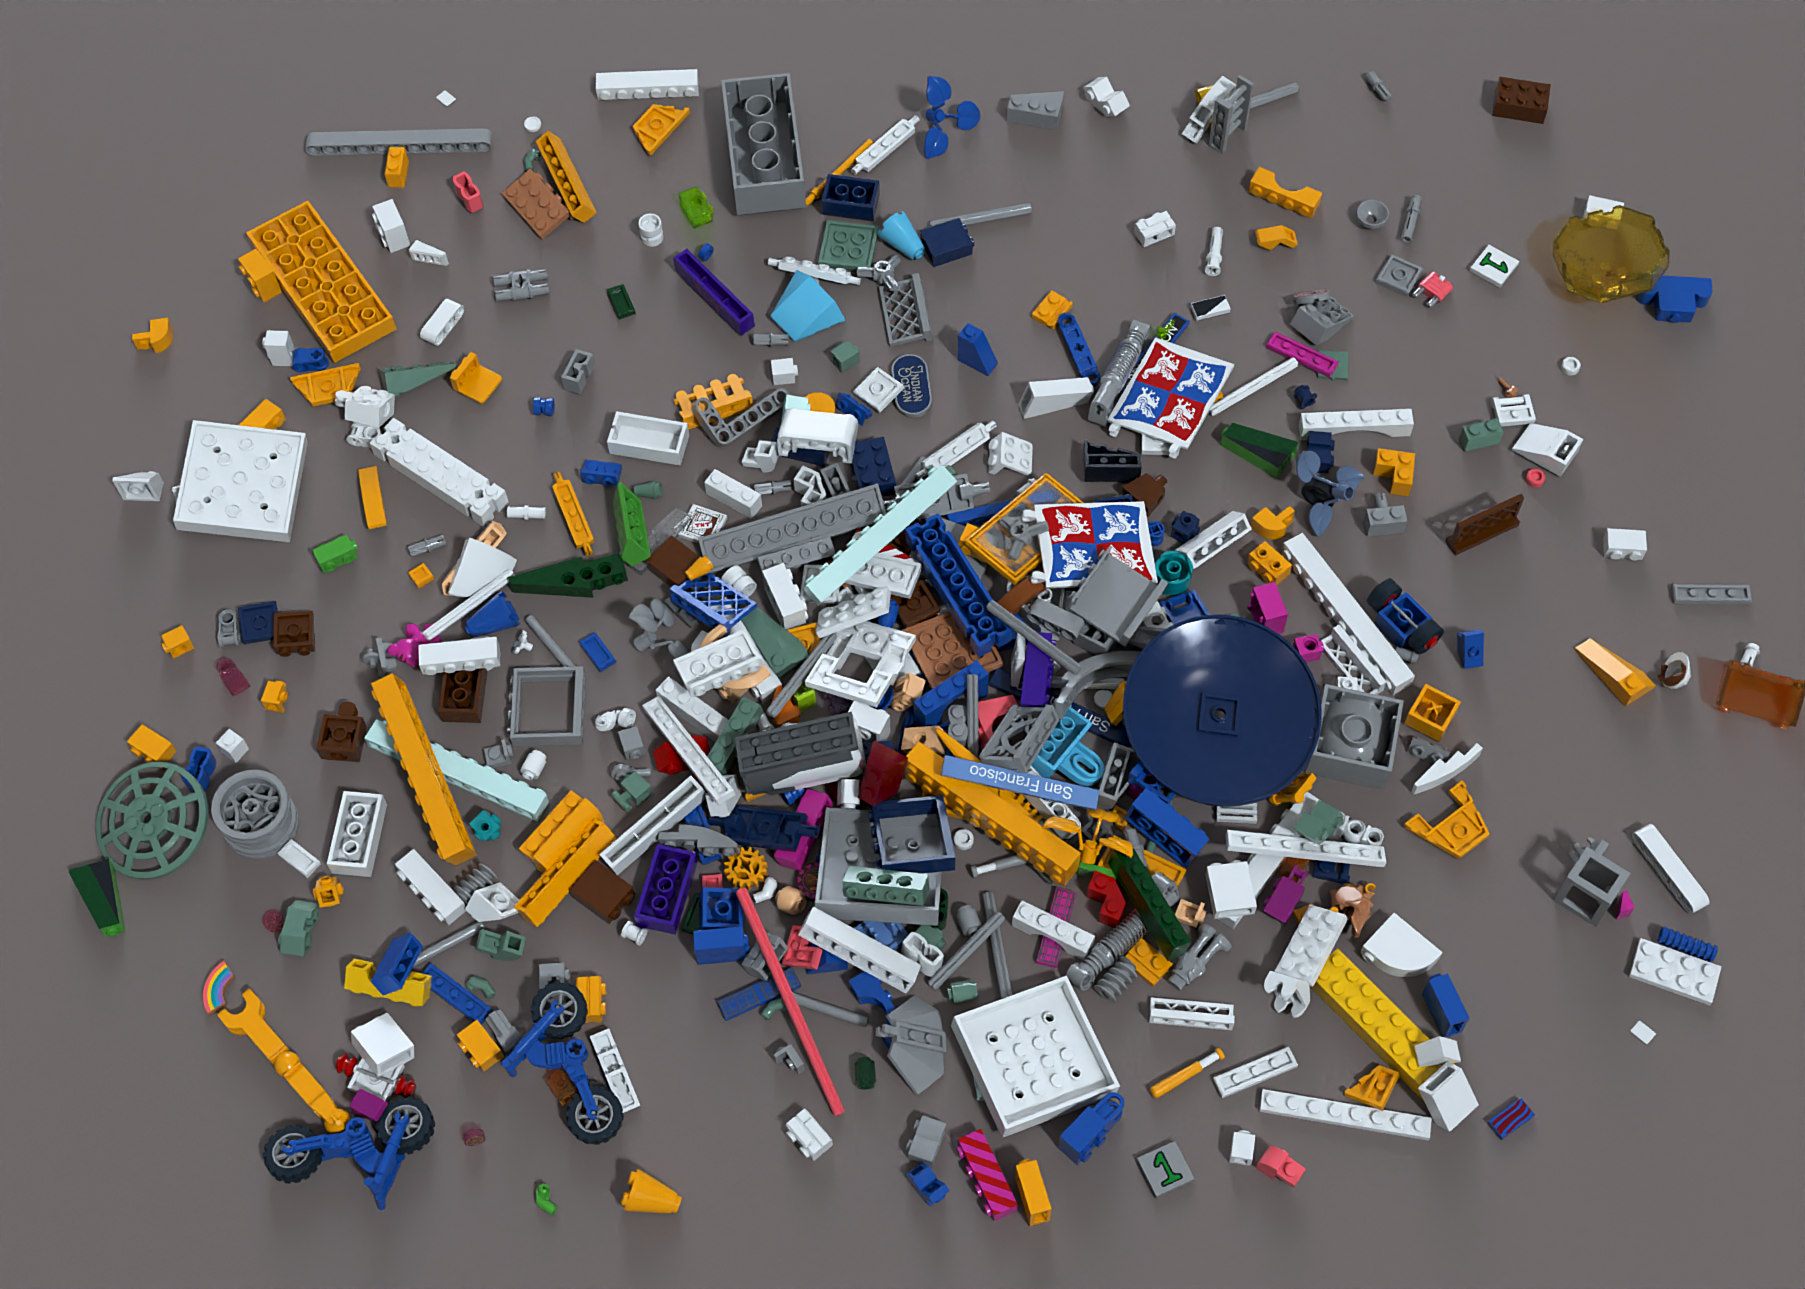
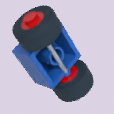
M1393 579L1384 580L1372 590L1367 598V603L1378 613L1374 624L1400 648H1404L1409 644L1418 654H1423L1433 648L1443 635L1444 630L1407 592L1401 595L1402 588Z

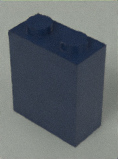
M960 218L920 230V240L933 267L973 254L974 240L971 236L969 237L965 223L962 224Z

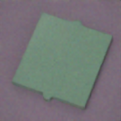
M1319 350L1320 353L1339 361V364L1330 378L1318 373V378L1331 379L1332 381L1334 379L1348 380L1349 352Z

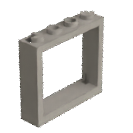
M583 666L514 668V675L510 679L513 693H509V703L512 704V710L508 711V720L511 722V727L507 728L508 739L511 740L513 746L583 744L586 674ZM575 681L573 733L519 734L522 682Z

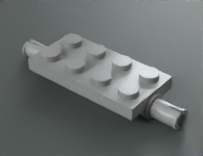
M967 474L955 475L953 477L957 482L917 518L925 520L929 514L935 515L939 513L940 517L947 516V514L973 509L974 496L990 494L989 483L972 485L968 481ZM915 483L894 486L895 499L883 501L886 512H889L887 508L894 502L898 504L902 501L900 497L907 490L912 492L915 489Z

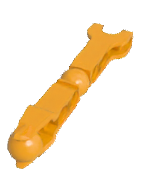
M249 988L242 993L246 1001V1008L243 1012L231 1014L226 1009H223L217 1014L232 1034L248 1035L274 1065L276 1073L284 1077L315 1114L324 1121V1127L327 1132L337 1134L346 1130V1125L351 1120L349 1113L343 1109H338L327 1092L301 1064L299 1056L291 1052L264 1021L266 1008Z

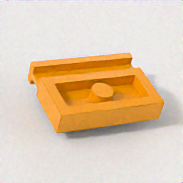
M1051 290L1034 310L1031 318L1044 326L1051 327V330H1053L1058 325L1059 315L1069 312L1073 307V302L1067 301L1065 297Z
M1142 938L1124 956L1135 965L1136 974L1152 987L1173 966V963L1167 961L1162 954Z

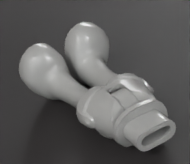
M1202 923L1199 926V938L1185 955L1178 957L1175 969L1172 970V976L1168 979V982L1178 990H1181L1185 985L1188 986L1195 978L1202 976L1206 971L1205 965L1217 951L1228 952L1232 948L1230 942L1221 933L1216 935V930L1206 923ZM1213 939L1212 943L1202 953V955L1199 958L1196 957L1200 950L1203 948V946L1209 940Z

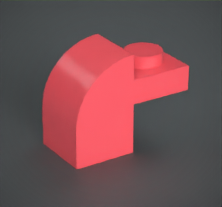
M1275 1146L1268 1147L1255 1167L1272 1180L1277 1176L1293 1188L1306 1170L1302 1165L1288 1156L1289 1153Z

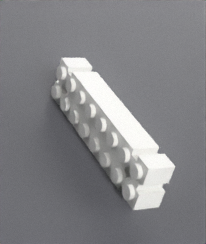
M395 418L384 427V434L378 433L369 443L376 457L384 462L388 459L390 466L467 517L471 514L473 521L484 528L494 518L493 512L495 510L500 512L509 502L504 489L495 483L490 486L487 478L412 429L407 431L405 425Z

